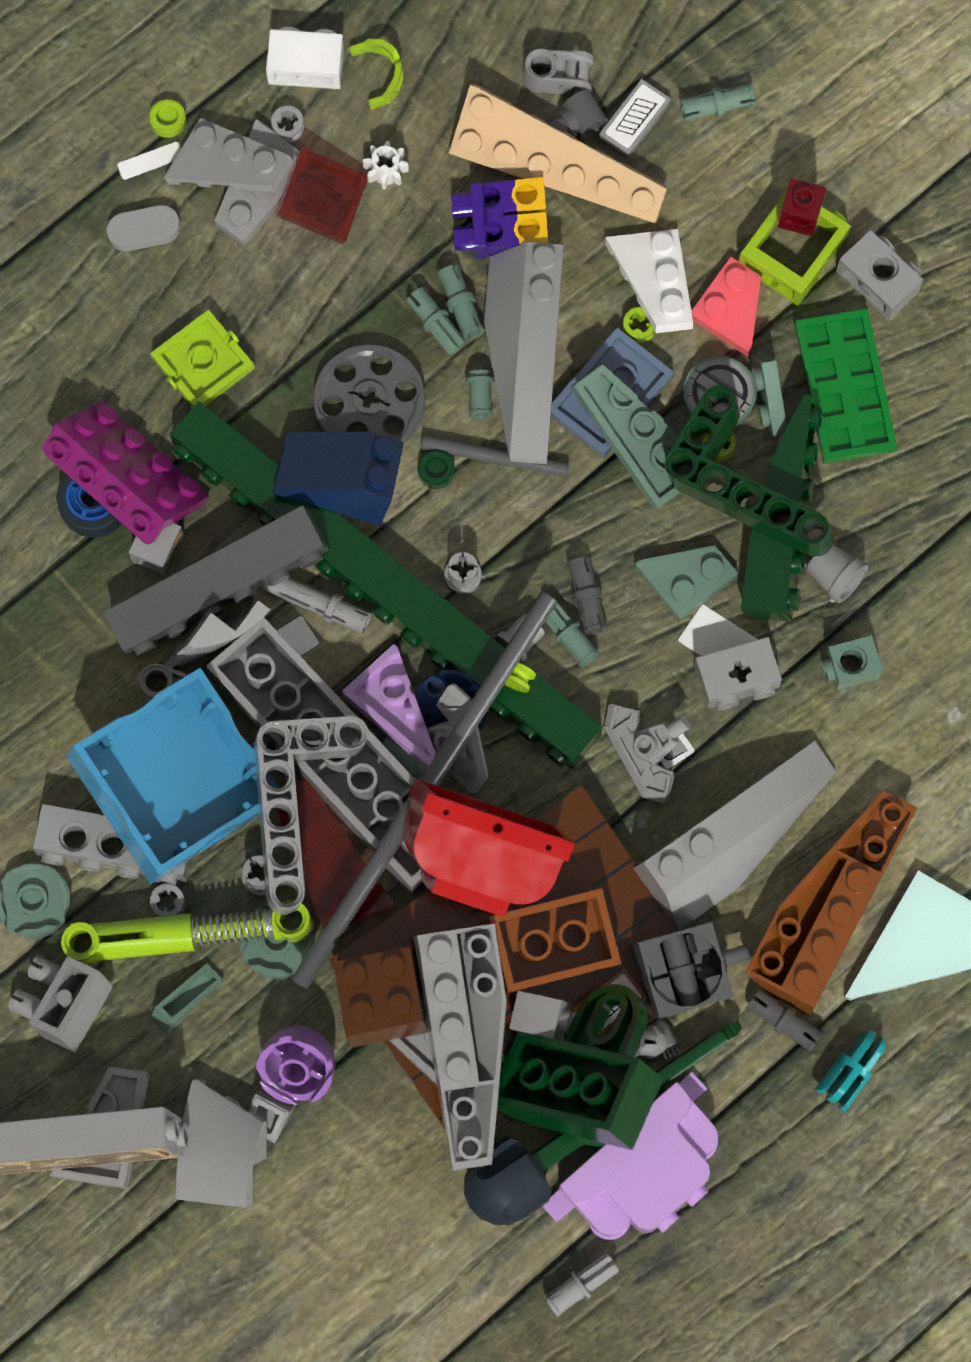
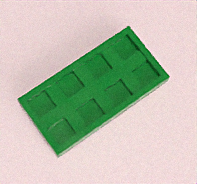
M868 308L796 320L794 327L808 394H811L818 407L822 408V424L820 429H816L823 464L896 452L898 447Z

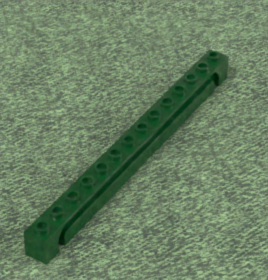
M200 401L197 402L170 433L172 444L174 445L172 450L181 460L188 464L191 460L202 468L200 473L207 481L216 487L222 484L230 491L228 496L239 507L246 509L249 506L259 514L257 520L263 526L302 505L310 511L329 548V551L322 554L323 559L314 565L317 570L329 579L334 575L344 583L343 590L355 601L365 600L373 607L371 610L373 615L382 623L389 625L392 622L402 630L400 636L410 646L417 649L420 645L431 655L428 658L440 670L460 671L472 677L480 686L482 685L505 649L501 644L340 514L273 494L279 465ZM536 674L534 680H529L530 690L527 693L504 685L489 709L501 719L507 716L518 725L516 727L517 732L531 743L537 740L546 747L545 754L557 765L562 767L564 764H567L573 769L600 738L602 726L538 674Z

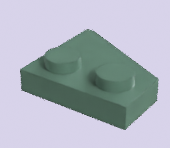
M715 545L642 559L636 562L634 566L679 622L738 578V572Z

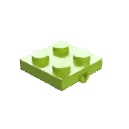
M209 309L150 353L153 361L167 376L166 381L172 385L174 391L178 390L192 408L198 401L205 406L255 369L254 363L239 347V340L231 330L227 332Z

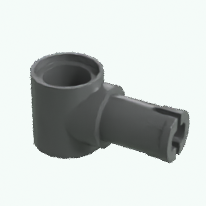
M582 90L567 99L561 107L563 111L559 112L560 117L548 124L574 137L579 135L583 139L600 131L608 123V119L590 91Z

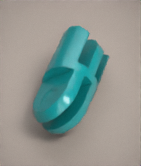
M874 1030L865 1031L856 1040L847 1054L841 1053L815 1088V1091L821 1095L831 1086L826 1099L832 1104L836 1103L845 1094L838 1105V1108L844 1113L872 1077L870 1070L886 1048V1041L882 1036L872 1044L877 1034Z

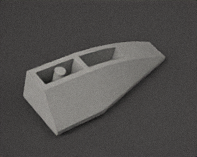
M495 924L417 935L413 938L452 1171L492 1165L507 1003Z

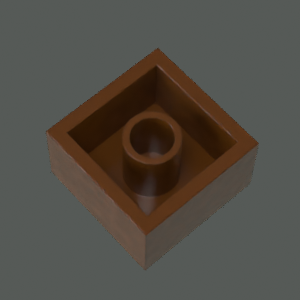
M410 946L333 961L345 1037L351 1047L428 1033L416 958Z

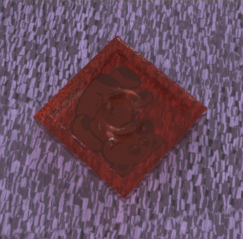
M302 147L298 152L276 216L344 244L368 180L367 175Z

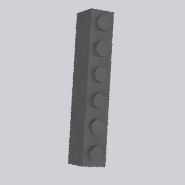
M302 505L104 611V614L123 652L131 656L136 654L137 657H141L154 651L158 647L156 642L167 636L170 639H175L189 632V625L203 618L207 611L218 617L224 612L222 607L233 601L236 604L248 601L256 596L255 590L267 583L270 586H274L290 577L288 572L300 565L305 569L319 563L323 559L322 554L329 551V548L310 511Z

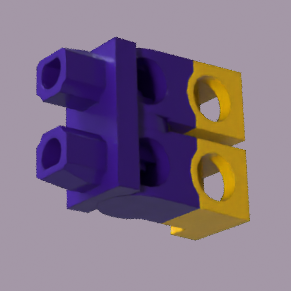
M544 177L491 182L483 185L481 183H471V191L451 195L453 218L473 217V226L453 227L455 251H475L476 259L487 258V256L495 255L525 242L548 243Z

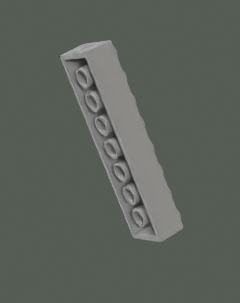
M264 617L206 666L209 677L258 730L264 724L272 721L342 716L357 717ZM346 728L340 731V739L345 744L354 745L359 742L358 734L354 730ZM369 729L366 743L355 756L294 761V769L372 853L408 799L415 779ZM306 731L301 734L302 742L306 746L315 748L321 745V740L317 733ZM271 733L265 735L267 740L277 750L283 747L282 740L278 735ZM403 840L386 868L411 895H414L425 885L420 879L423 869L408 851Z

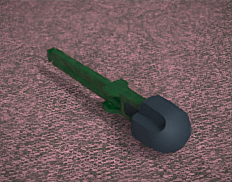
M739 1021L724 1024L721 1028L712 1032L655 1071L663 1078L659 1089L737 1036L742 1029ZM560 1132L530 1153L517 1138L505 1136L493 1146L492 1165L467 1169L464 1177V1196L469 1208L481 1220L493 1225H511L523 1220L550 1200L552 1191L543 1173L545 1170L579 1147L595 1148L601 1147L605 1143Z

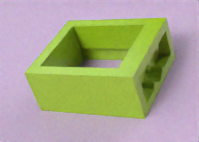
M785 192L740 253L739 262L759 274L762 283L799 306L848 239L851 225L847 223V219L841 213L832 209L828 211L821 207L817 225L833 236L804 276L800 277L760 250V247L779 222L786 195Z

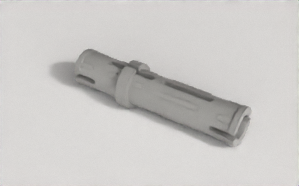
M291 577L277 585L270 586L267 583L260 588L262 591L274 594L306 610L317 613L324 617L323 620L331 624L334 621L362 635L367 630L373 614L370 611L344 601L343 596L339 594L331 595Z

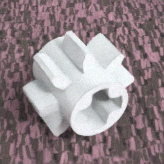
M386 141L385 146L378 148L373 145L370 146L372 159H363V168L371 170L367 174L368 182L372 183L376 180L381 184L383 190L386 189L387 185L394 182L400 186V172L406 173L409 171L408 162L401 161L404 157V149L399 148L395 150L390 147L389 141Z

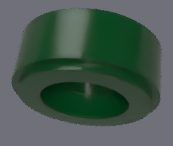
M432 450L420 458L418 462V476L426 487L442 489L452 482L455 475V465L449 454L441 450Z

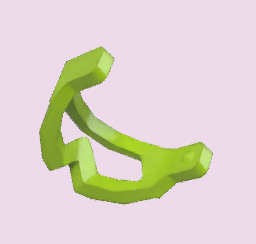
M370 38L349 47L352 56L373 52L385 56L392 62L395 72L389 87L382 96L368 101L371 110L392 103L391 101L397 97L404 82L402 63L397 49L383 39Z

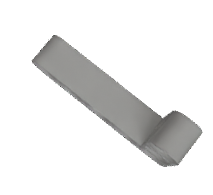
M342 716L272 721L264 724L256 735L254 755L266 897L269 907L278 914L287 915L293 913L301 904L305 894L294 761L344 758L358 754L368 739L367 725L358 717ZM346 728L354 730L358 734L359 742L354 745L345 744L340 739V731ZM306 731L317 733L320 737L321 745L315 748L306 746L302 742L301 734ZM266 734H276L281 738L283 747L279 750H270L265 747L262 738ZM272 771L281 773L285 777L286 785L279 789L269 786L266 781V774ZM276 809L285 811L289 817V824L283 827L273 825L269 819V813ZM279 847L288 849L292 854V862L288 865H279L274 861L272 851ZM280 886H289L295 892V901L290 904H283L276 897V889Z

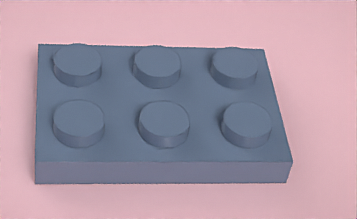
M619 328L614 330L551 405V417L603 458L608 455L612 448L570 386L603 364L628 386L645 406L649 407L673 379L675 374L674 371Z

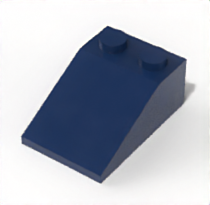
M287 432L273 494L380 526L393 498L404 442L371 432Z

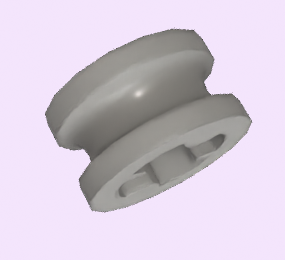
M282 106L273 113L271 118L273 132L288 143L300 139L304 132L303 115L297 108ZM290 118V122L296 120L293 123L294 129L286 131L285 126L280 129L282 119Z
M162 884L152 892L150 906L157 917L182 914L185 909V898L177 886ZM165 893L169 897H171L172 893L177 896L174 900L176 908L168 912L166 907L164 911L158 908L162 903L160 896Z

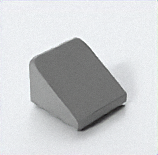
M261 1087L256 1092L248 1111L254 1112L267 1121V1140L275 1144L292 1114L295 1104L279 1101Z

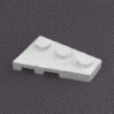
M678 229L605 237V245L611 255H614L620 266V272L625 280L629 281L637 295L638 303L655 332L663 333L693 329V318Z

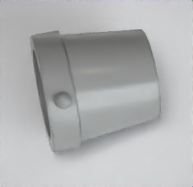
M833 544L828 553L822 556H813L806 571L828 593L831 603H841L861 583L868 571V565L866 564V559H856Z

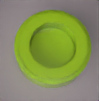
M163 99L152 106L149 120L153 131L157 135L171 138L179 135L184 130L186 114L179 102L172 99Z

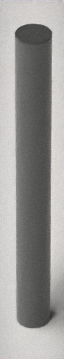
M423 435L421 443L422 450H441L453 456L567 477L569 468L568 462L547 459V464L510 462L508 451L428 435Z

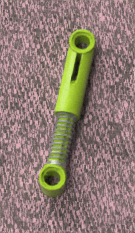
M286 900L282 903L290 904L293 903L295 900ZM301 903L294 912H299L302 915V923L299 928L293 931L284 928L283 923L287 915L278 914L272 909H264L262 913L257 910L256 914L250 911L249 915H246L245 911L243 915H239L237 912L236 916L230 913L229 917L223 914L220 918L218 914L215 918H212L210 915L209 919H205V916H203L202 920H199L197 916L194 918L193 913L92 924L77 922L65 929L61 938V945L67 956L90 965L97 961L196 951L199 943L202 946L205 943L210 946L212 941L217 945L219 941L224 944L226 940L231 943L234 939L237 943L239 939L244 942L246 938L251 941L253 937L258 940L261 936L263 940L269 937L270 939L298 943L311 935L314 929V919L310 911ZM89 934L92 938L90 949L84 953H77L75 949L77 938L81 935ZM139 937V939L105 942V940Z

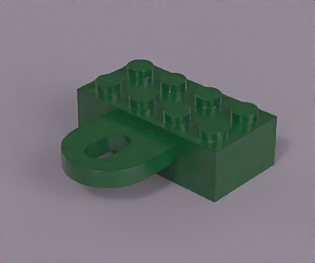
M610 984L598 988L583 1000L563 1041L518 1031L500 1071L497 1109L513 1121L633 1150L663 1081V1078L646 1063L634 1057L645 1032L648 1019L647 1009L643 1000L624 985ZM620 1005V1011L611 1031L606 1036L600 1037L610 1011Z

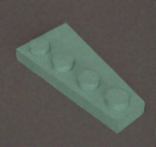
M603 364L570 386L653 510L658 509L680 493V491L673 487L665 470L666 457L679 435L663 422L664 419L645 406L638 399V396ZM683 465L679 467L676 475L688 474L692 470V466Z

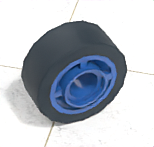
M65 474L58 485L56 499L60 515L69 529L81 536L96 538L109 535L121 526L122 523L100 503L92 507L85 505L84 500L89 494Z

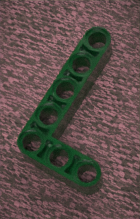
M723 385L710 387L703 394L666 457L665 470L673 487L807 555L817 557L828 553L833 545V534L825 516L714 462L739 420L740 408L730 388ZM729 403V407L725 411H713L717 404ZM701 434L711 435L710 439L705 443H694L695 439ZM683 465L692 466V470L688 474L676 475L679 467ZM715 481L725 482L724 486L718 491L708 490L710 484ZM747 497L757 498V502L751 507L745 508L740 506L741 502ZM780 513L790 514V518L784 523L777 524L773 522L774 517ZM813 529L824 531L822 536L816 540L805 538L806 534Z

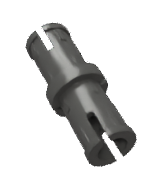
M579 557L568 561L567 566L574 589L572 599L573 603L578 606L584 635H595L606 631L607 625L600 601L602 592L601 588L597 587L594 579L591 558Z
M760 988L755 997L765 1003L767 1007H763L752 999L747 1008L775 1026L774 1031L779 1035L781 1032L785 1033L810 1053L816 1044L805 1037L803 1033H807L816 1041H819L824 1032L795 1014L797 1010L794 1007L790 1006L787 1008L765 992L763 988Z

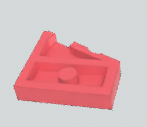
M730 257L691 311L695 323L747 357L752 349L761 276L733 257Z

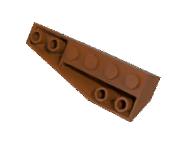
M883 790L780 904L745 974L776 999L810 1016L917 807Z

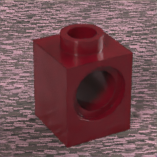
M790 178L780 213L778 228L813 237L826 187Z

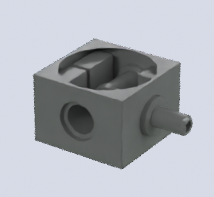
M712 922L631 945L644 993L648 998L647 1003L652 1019L662 1018L734 997L727 975V966L749 960L750 958L748 947L745 945L722 951Z

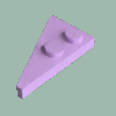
M393 644L342 691V694L348 703L427 769L436 753L398 647Z

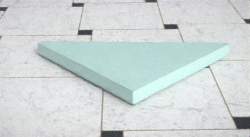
M918 871L844 998L850 1001L859 997L882 993L970 970L971 901Z

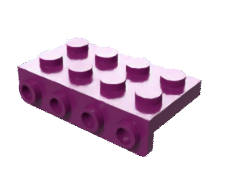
M103 401L56 423L42 447L43 453L143 543L148 545L157 540L164 528L202 508L209 498V495L199 487L195 480L187 477L172 463L168 456L160 453L139 431L133 429L118 416L112 407L106 405Z

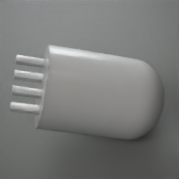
M664 1020L652 1022L650 1025L659 1026L666 1035V1049L660 1057H665L667 1060L668 1056L672 1058V1054L676 1056V1051L680 1055V1044L669 1024Z

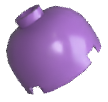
M292 1025L277 1030L266 1040L256 1063V1072L258 1071L261 1077V1086L273 1098L287 1104L298 1105L299 1100L311 1099L310 1103L318 1101L329 1090L335 1073V1054L327 1039L317 1030L307 1026Z

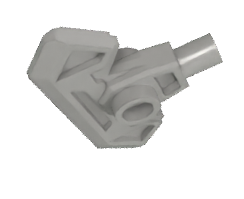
M454 683L446 688L436 705L449 721L427 728L436 754L472 700L470 696ZM478 726L458 755L452 771V777L471 793L479 792L489 777Z
M611 703L608 706L604 729L642 798L662 804L668 802L674 781V772L658 765V763L678 744L679 739L677 737L691 728L689 721L686 717L681 716L672 723L662 722L639 730L640 710Z

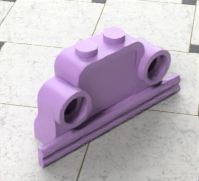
M693 1072L687 1075L680 1083L676 1082L653 1102L633 1150L606 1144L560 1185L559 1190L550 1197L549 1202L542 1206L544 1210L558 1223L573 1208H576L589 1223L592 1232L604 1240H615L622 1237L629 1229L630 1224L642 1233H650L657 1228L664 1233L680 1218L675 1212L687 1202L693 1207L709 1192L704 1187L710 1176V1168L706 1160L716 1151L718 1134L715 1126L694 1104V1101L707 1090L704 1084Z

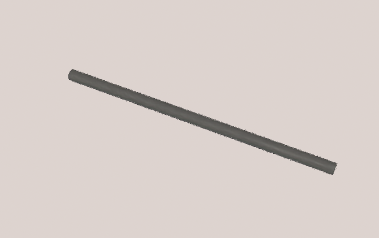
M544 592L540 593L420 780L437 786L440 785L557 604L554 598ZM410 797L402 806L292 976L291 980L306 990L403 842V824L411 803Z

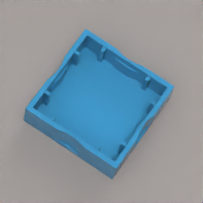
M201 668L156 694L149 703L138 711L117 718L75 744L66 755V758L150 884H153L259 816L254 749L237 730L231 713ZM270 772L266 774V781L269 786L279 789L280 786Z

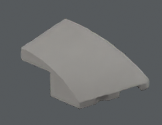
M251 598L230 626L207 611L188 639L180 642L164 666L178 671L203 660L250 630L262 620L270 608L259 600Z
M196 1078L192 1080L182 1122H185L187 1125L189 1139L188 1145L183 1146L184 1157L177 1159L176 1200L247 1208L253 1204V1166L266 1159L267 1121L252 1111L244 1110L240 1103L231 1097H223L205 1085V1080Z

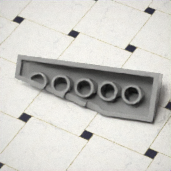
M525 242L489 257L484 328L510 462L547 464L563 244Z
M815 741L633 868L676 931L685 927L738 889L836 773V770Z

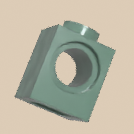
M872 635L830 646L825 655L826 659L822 660L825 678L827 682L833 681L836 691L879 680L883 672ZM845 657L855 658L859 662L860 669L853 672L847 671L842 667L840 660Z

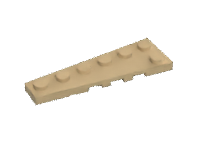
M473 83L470 84L449 154L523 179L544 177V186L652 223L657 222L668 190L666 185L624 163L616 161L610 155L577 140L576 137L565 131L562 132L545 123L539 117L533 114L530 115L515 107L509 101Z

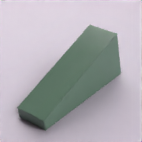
M206 963L155 1006L151 1019L168 1035L223 982V979Z

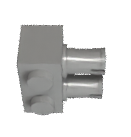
M38 955L34 958L33 962L39 965V968L30 965L28 977L50 987L43 999L33 996L21 988L17 989L13 995L19 998V1001L11 998L8 1009L30 1019L29 1024L43 1038L75 1053L112 990L113 985L100 971L67 956L62 966H59Z

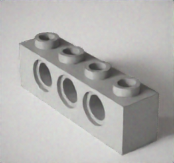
M42 804L33 845L36 855L42 856V862L57 866H63L64 861L79 863L78 868L90 872H101L102 867L116 870V875L129 879H138L139 874L144 875L125 845L122 851L116 855L104 853V846L109 840L120 839L105 815ZM75 832L84 833L86 841L81 847L73 849L67 846V839L71 834ZM191 859L157 880L156 883L176 886L177 881L187 882Z

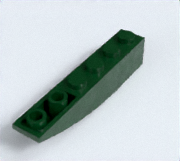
M804 394L787 425L763 486L806 506V501L811 502L813 498L814 483L813 479H809L811 465H816L818 458V445L813 443L815 429H820L822 424V408L818 407L811 394ZM780 513L774 517L773 522L777 524L784 523L790 518V514ZM752 527L741 611L747 618L792 622L793 611H798L800 606V589L796 588L797 574L802 575L804 571L805 554Z

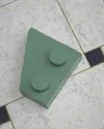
M765 351L751 353L753 384L755 390L759 391L761 405H758L761 427H767V431L773 436L784 434L787 423L777 362Z

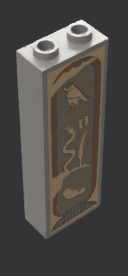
M165 1107L0 1123V1175L184 1157L183 1146L188 1145V1128L185 1122L182 1123V1118Z

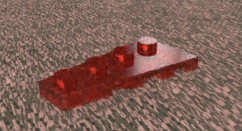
M307 779L296 782L303 875L306 888L323 929L366 863L336 823L334 817ZM277 809L282 825L286 826L289 824L287 813ZM378 881L349 925L396 908V904Z

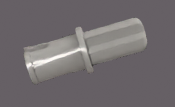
M604 1254L577 1274L574 1271L571 1272L572 1277L543 1297L558 1317L585 1296L589 1299L591 1297L589 1293L617 1274L618 1267L608 1254Z

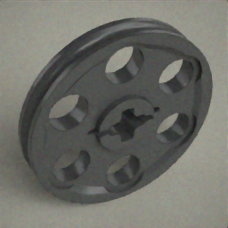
M379 345L351 347L333 357L318 376L314 388L316 418L323 432H347L354 425H362L368 432L406 443L414 435L423 418L425 392L422 379L413 364L393 349ZM378 358H385L391 362L392 369L385 375H377L371 370V364ZM342 365L351 366L356 371L355 377L349 382H340L334 376L338 367ZM403 384L413 386L417 393L411 401L403 402L396 397V389ZM369 393H374L378 404L371 403L369 408L364 407L363 399L360 397H367ZM336 398L343 403L344 408L340 414L330 416L323 411V404L328 399ZM390 418L400 419L405 425L404 430L398 435L387 434L383 429L386 420Z

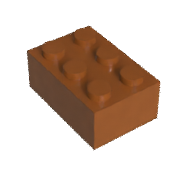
M602 888L506 912L505 917L493 915L485 918L486 925L495 924L505 994L621 964Z

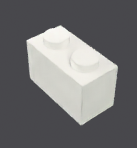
M282 27L279 30L270 29L266 67L268 84L340 89L344 53L343 34H336L328 29H320L315 32H302L294 27Z

